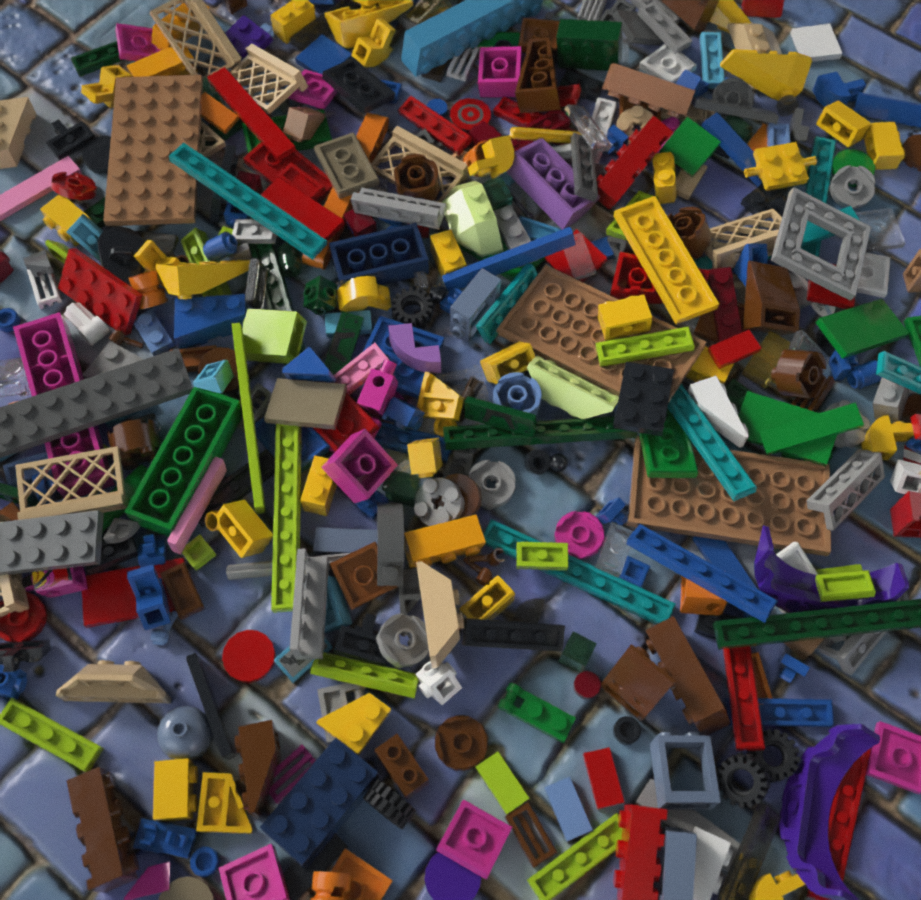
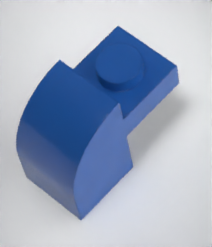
M836 71L819 75L812 91L819 103L824 107L838 100L847 106L848 102L856 101L858 92L864 91L866 83L863 79L844 83Z
M154 565L127 572V579L136 597V611L144 630L171 623L166 591Z

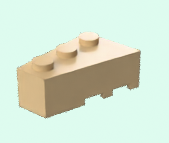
M29 97L0 100V169L18 166L25 147L24 140L26 135L30 134L32 119H35L37 115Z

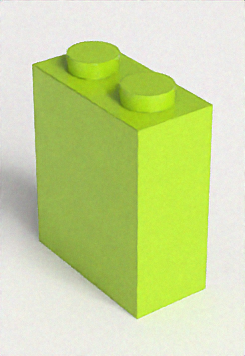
M247 309L242 328L247 361L290 363L300 353L307 321L298 312Z

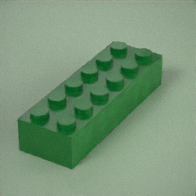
M193 387L125 510V514L131 521L138 522L139 526L162 535L170 536L215 456L221 458L243 417L239 400L220 393Z

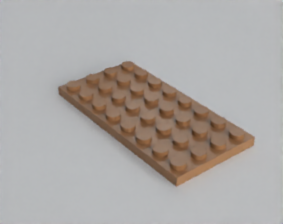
M202 75L116 77L103 220L106 226L196 223L198 180L170 162L169 155L183 142L199 152L201 95L203 93Z
M545 265L497 328L498 335L513 343L519 341L530 343L534 354L550 360L569 372L619 396L626 363L600 367L595 348L597 342L605 341L598 320V305L607 301H617L618 299ZM652 316L650 331L615 339L677 329V327ZM692 335L695 345L694 351L631 362L674 369L669 395L670 401L704 350L706 341Z
M636 436L627 526L638 527L641 524L650 530L758 546L764 525L769 527L775 549L783 550L792 542H798L804 553L828 556L831 553V530L826 528L824 513L808 509L806 502L830 478V464H827L825 467L810 461L730 450L757 487L755 493L733 501L693 444L692 448L698 469L696 478H648L640 437Z

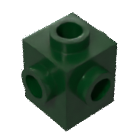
M321 275L307 282L304 290L303 307L320 316L335 309L338 284Z

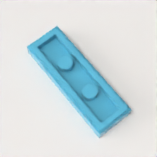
M701 32L702 80L709 83V88H715L725 80L724 69L720 67V63L723 61L721 32Z

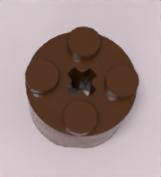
M411 154L404 157L398 166L396 165L394 169L397 194L436 201L440 190L436 163L433 160L427 159L422 154Z
M683 207L678 209L679 213L675 215L671 213L667 217L691 257L694 259L699 258L710 245L712 234L707 219L699 208Z
M784 349L777 366L771 371V378L776 382L779 393L783 396L805 399L817 397L823 390L826 377H822L823 369H826L825 358L820 352Z
M141 419L126 421L114 426V432H107L110 447L118 446L120 448L121 464L124 470L136 469L139 467L138 463L145 461L152 463L162 445L158 426L154 420L148 419L149 424L141 423Z

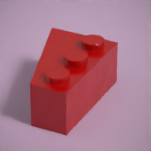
M908 491L890 509L893 536L921 538V493Z

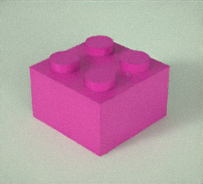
M480 47L478 72L480 98L516 97L515 90L522 68L521 47Z
M363 429L352 434L321 468L353 503L369 499L398 465L370 433Z

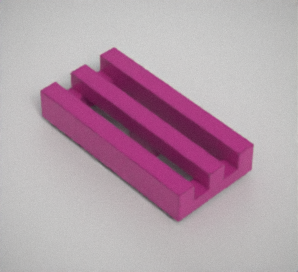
M303 744L277 766L274 777H277L302 753L304 754V757L270 787L269 795L277 804L285 798L316 761ZM309 761L311 765L277 795L275 791Z

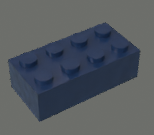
M417 223L329 243L331 259L339 287L347 281L361 276L376 277L377 284L386 285L429 274V259Z
M335 737L259 828L300 866L307 870L335 833L339 831L364 800V795L376 779L380 780L379 774Z

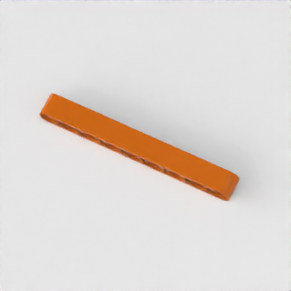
M368 112L356 137L368 160L372 163L387 133L389 118ZM332 187L324 207L343 219V214L353 209L352 195L339 199ZM344 226L327 242L326 247L313 260L303 253L302 263L325 270L331 259L329 243L339 241Z

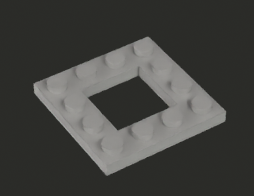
M794 187L788 194L771 261L848 300H852L857 293L871 226ZM807 220L843 238L836 266L801 249Z

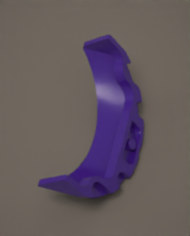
M764 525L762 527L754 562L755 579L759 590L778 601L776 607L786 612L795 613L896 602L910 587L903 565L894 563L885 568L869 572L876 591L875 597L821 602L815 582L816 575L800 571L781 560L773 551L774 546L769 527Z
M847 724L828 730L829 735L823 738L816 746L808 747L800 757L803 759L796 773L787 780L782 796L783 806L780 810L779 819L780 836L785 841L788 853L786 858L789 865L796 871L808 889L821 897L832 900H859L841 880L831 857L828 841V822L832 801L841 780L849 768L861 755L880 742V736L863 724Z

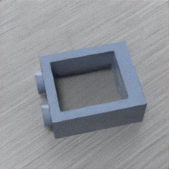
M482 268L451 305L450 332L456 338L463 339L469 343L478 330L475 326L500 297V278Z
M673 732L659 733L650 743L658 808L668 810H712L721 801L710 736H701L699 732H689L684 735H674ZM666 748H699L705 791H671Z
M660 826L662 827V833L665 834L664 847L657 851L656 856L660 858L661 874L659 881L654 882L653 888L658 889V900H693L697 834L684 828Z

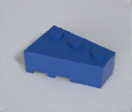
M245 294L192 297V299L175 298L174 340L177 347L183 349L199 343L203 345L208 343L207 340L219 336L223 338L232 335V323H240L243 328V319L246 317L247 309H249Z

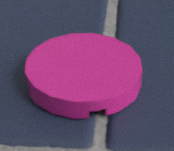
M569 512L562 516L557 523L554 534L555 542L568 543L569 555L580 560L589 559L596 555L603 545V525L597 517L589 512Z

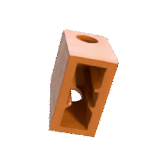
M681 576L680 613L718 616L723 613L727 601Z

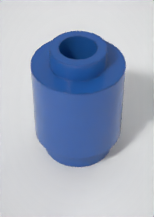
M224 232L208 240L203 246V252L208 260L220 261L237 252L238 242L233 235Z
M876 360L852 367L846 376L849 385L854 389L865 388L880 382L882 377L876 375Z

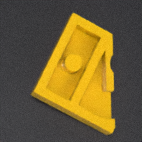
M368 693L318 719L316 724L334 738H338L359 756L387 718L391 708L371 693Z
M203 772L196 832L252 833V827L247 818L232 774Z

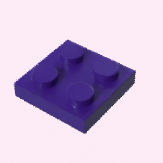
M245 15L239 18L225 32L242 58L241 61L249 55L246 48L251 43L264 50L273 41L270 34Z

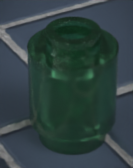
M728 115L724 119L745 143L750 140L753 135V127L739 116Z
M284 243L278 247L277 256L283 275L288 278L298 276L302 269L300 251L289 243Z

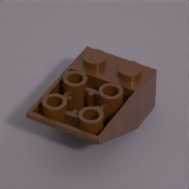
M748 261L743 330L780 336L798 333L800 307L788 269Z
M631 644L601 683V688L641 722L675 683V680L666 667L662 665L657 666L650 660V655L643 648L635 647Z
M272 720L239 726V735L235 736L236 751L240 753L243 761L242 764H238L240 780L244 781L247 791L242 793L244 810H248V814H251L256 820L262 818L269 797V790L273 785L274 775L282 758L278 730Z

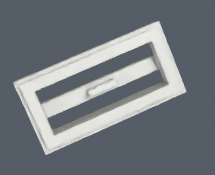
M470 47L464 51L455 73L453 71L461 55L458 57L454 56L448 67L447 76L466 82L479 55V48L475 47V49H472ZM469 54H471L472 56L464 70L463 75H460V72Z
M30 269L27 270L36 302L40 309L45 308L44 305L46 304L52 306L53 302H62L54 273L48 274L54 293L53 296L50 295L45 275L39 276L46 297L42 299L36 278H34Z

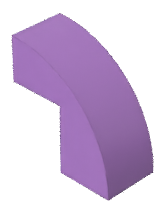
M412 323L388 326L392 349L402 362L421 372L441 373L439 345L415 348Z

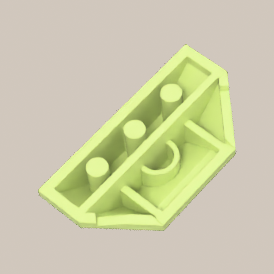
M472 181L454 186L441 203L446 204L447 208L444 217L457 243L476 252L480 257L503 252L497 219L482 183Z
M536 356L528 364L527 369L530 376L538 382L541 388V399L547 401L551 406L565 410L572 417L586 419L612 412L618 404L619 396L569 372L550 360H544V358Z

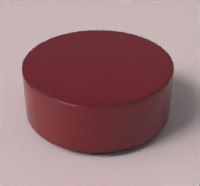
M590 671L579 673L573 683L575 693L582 699L595 697L601 687L598 676Z

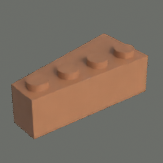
M610 64L602 87L603 90L609 91L608 95L620 99L622 95L629 98L628 102L637 105L643 102L648 104L647 108L658 112L662 108L668 110L667 115L679 118L680 115H687L695 90L618 64Z

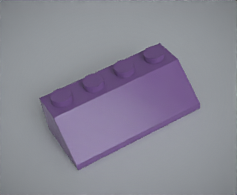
M543 138L515 151L513 164L506 171L561 229L568 228L576 223L600 199L598 195L595 202L575 195L573 168Z

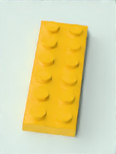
M655 196L614 211V218L676 325L718 308L719 303Z

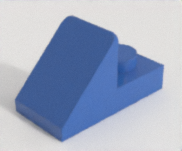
M684 70L676 82L678 85L695 90L693 98L695 96L700 97L709 88V83L688 70Z

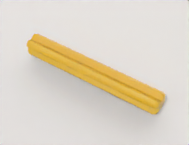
M511 127L509 134L510 138L515 140L536 141L543 138L546 142L570 144V137L573 133L586 137L585 133L523 127Z

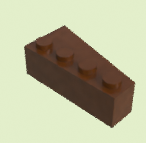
M661 0L700 34L704 32L719 0Z
M549 37L529 40L515 90L520 113L561 110L555 62Z
M672 616L647 629L646 632L650 639L645 642L652 655L658 653L661 661L657 664L666 667L671 672L675 683L670 689L676 701L682 699L686 708L682 709V712L689 725L695 723L701 736H708L730 725L731 722L721 700L675 617Z
M98 767L66 780L73 815L75 818L80 817L81 823L77 824V837L82 845L86 846V852L81 855L83 867H87L92 878L86 880L88 891L106 893L138 879L136 871L139 870V863L134 853L131 854L128 843L131 842V835L127 826H123L120 815H123V808L118 798L115 799L113 788L116 787L112 773Z

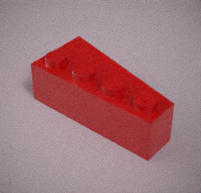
M654 115L640 131L636 129L628 138L631 141L628 146L624 144L616 153L619 156L616 161L612 159L604 168L607 173L604 176L600 174L596 178L598 195L600 196L598 201L609 210L619 201L635 181L634 179L638 177L648 165L647 163L660 150L661 145L673 133L671 129Z
M620 252L610 296L622 300L630 296L645 295L647 304H664L637 256ZM698 268L708 283L710 271Z
M624 805V810L619 811L618 827L622 828V840H617L616 857L620 858L619 870L615 869L613 886L618 888L617 900H658V889L653 888V883L659 881L661 874L660 858L656 856L657 851L664 847L665 834L662 833L660 820H667L668 809Z

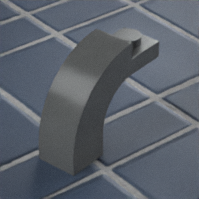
M377 502V586H403L402 502Z

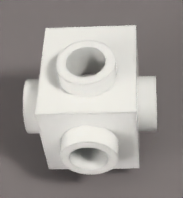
M430 661L415 674L421 682L418 687L425 697L430 698L432 696L441 705L462 689L455 677L457 675L456 671L448 662L445 664L441 663L438 668L432 669Z

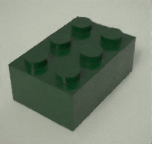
M560 19L556 35L558 67L608 71L610 64L620 65L622 57V22Z

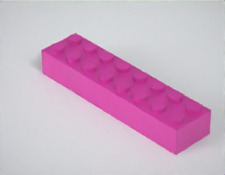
M60 312L13 327L32 397L84 380L69 326ZM98 425L44 443L48 459L104 449ZM104 456L98 465L108 471L110 468L107 456ZM86 459L79 460L73 467V470L83 475L91 463ZM61 464L53 465L51 468L55 480L66 469ZM95 467L87 479L97 485L105 475V472ZM70 471L61 484L71 490L80 477ZM109 477L101 489L115 485L114 479ZM84 481L76 494L80 497L90 494L94 487ZM60 486L57 488V491L63 498L69 493Z

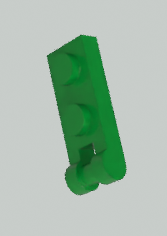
M510 682L506 688L507 694L505 698L500 700L497 707L564 744L576 717ZM516 698L524 701L520 709L513 705Z

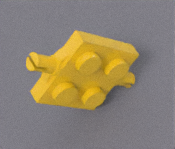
M796 142L758 148L753 153L756 167L745 168L744 175L746 178L758 176L763 182L765 191L806 184L809 177L805 167L816 165L817 159L815 156L803 158Z

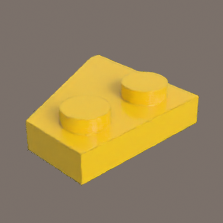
M425 371L417 408L425 412L423 418L459 421L464 398L436 376Z

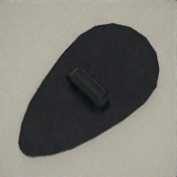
M122 226L104 230L98 240V251L102 267L131 286L128 278L141 273L142 265L134 258V255L144 245L143 238L134 230Z

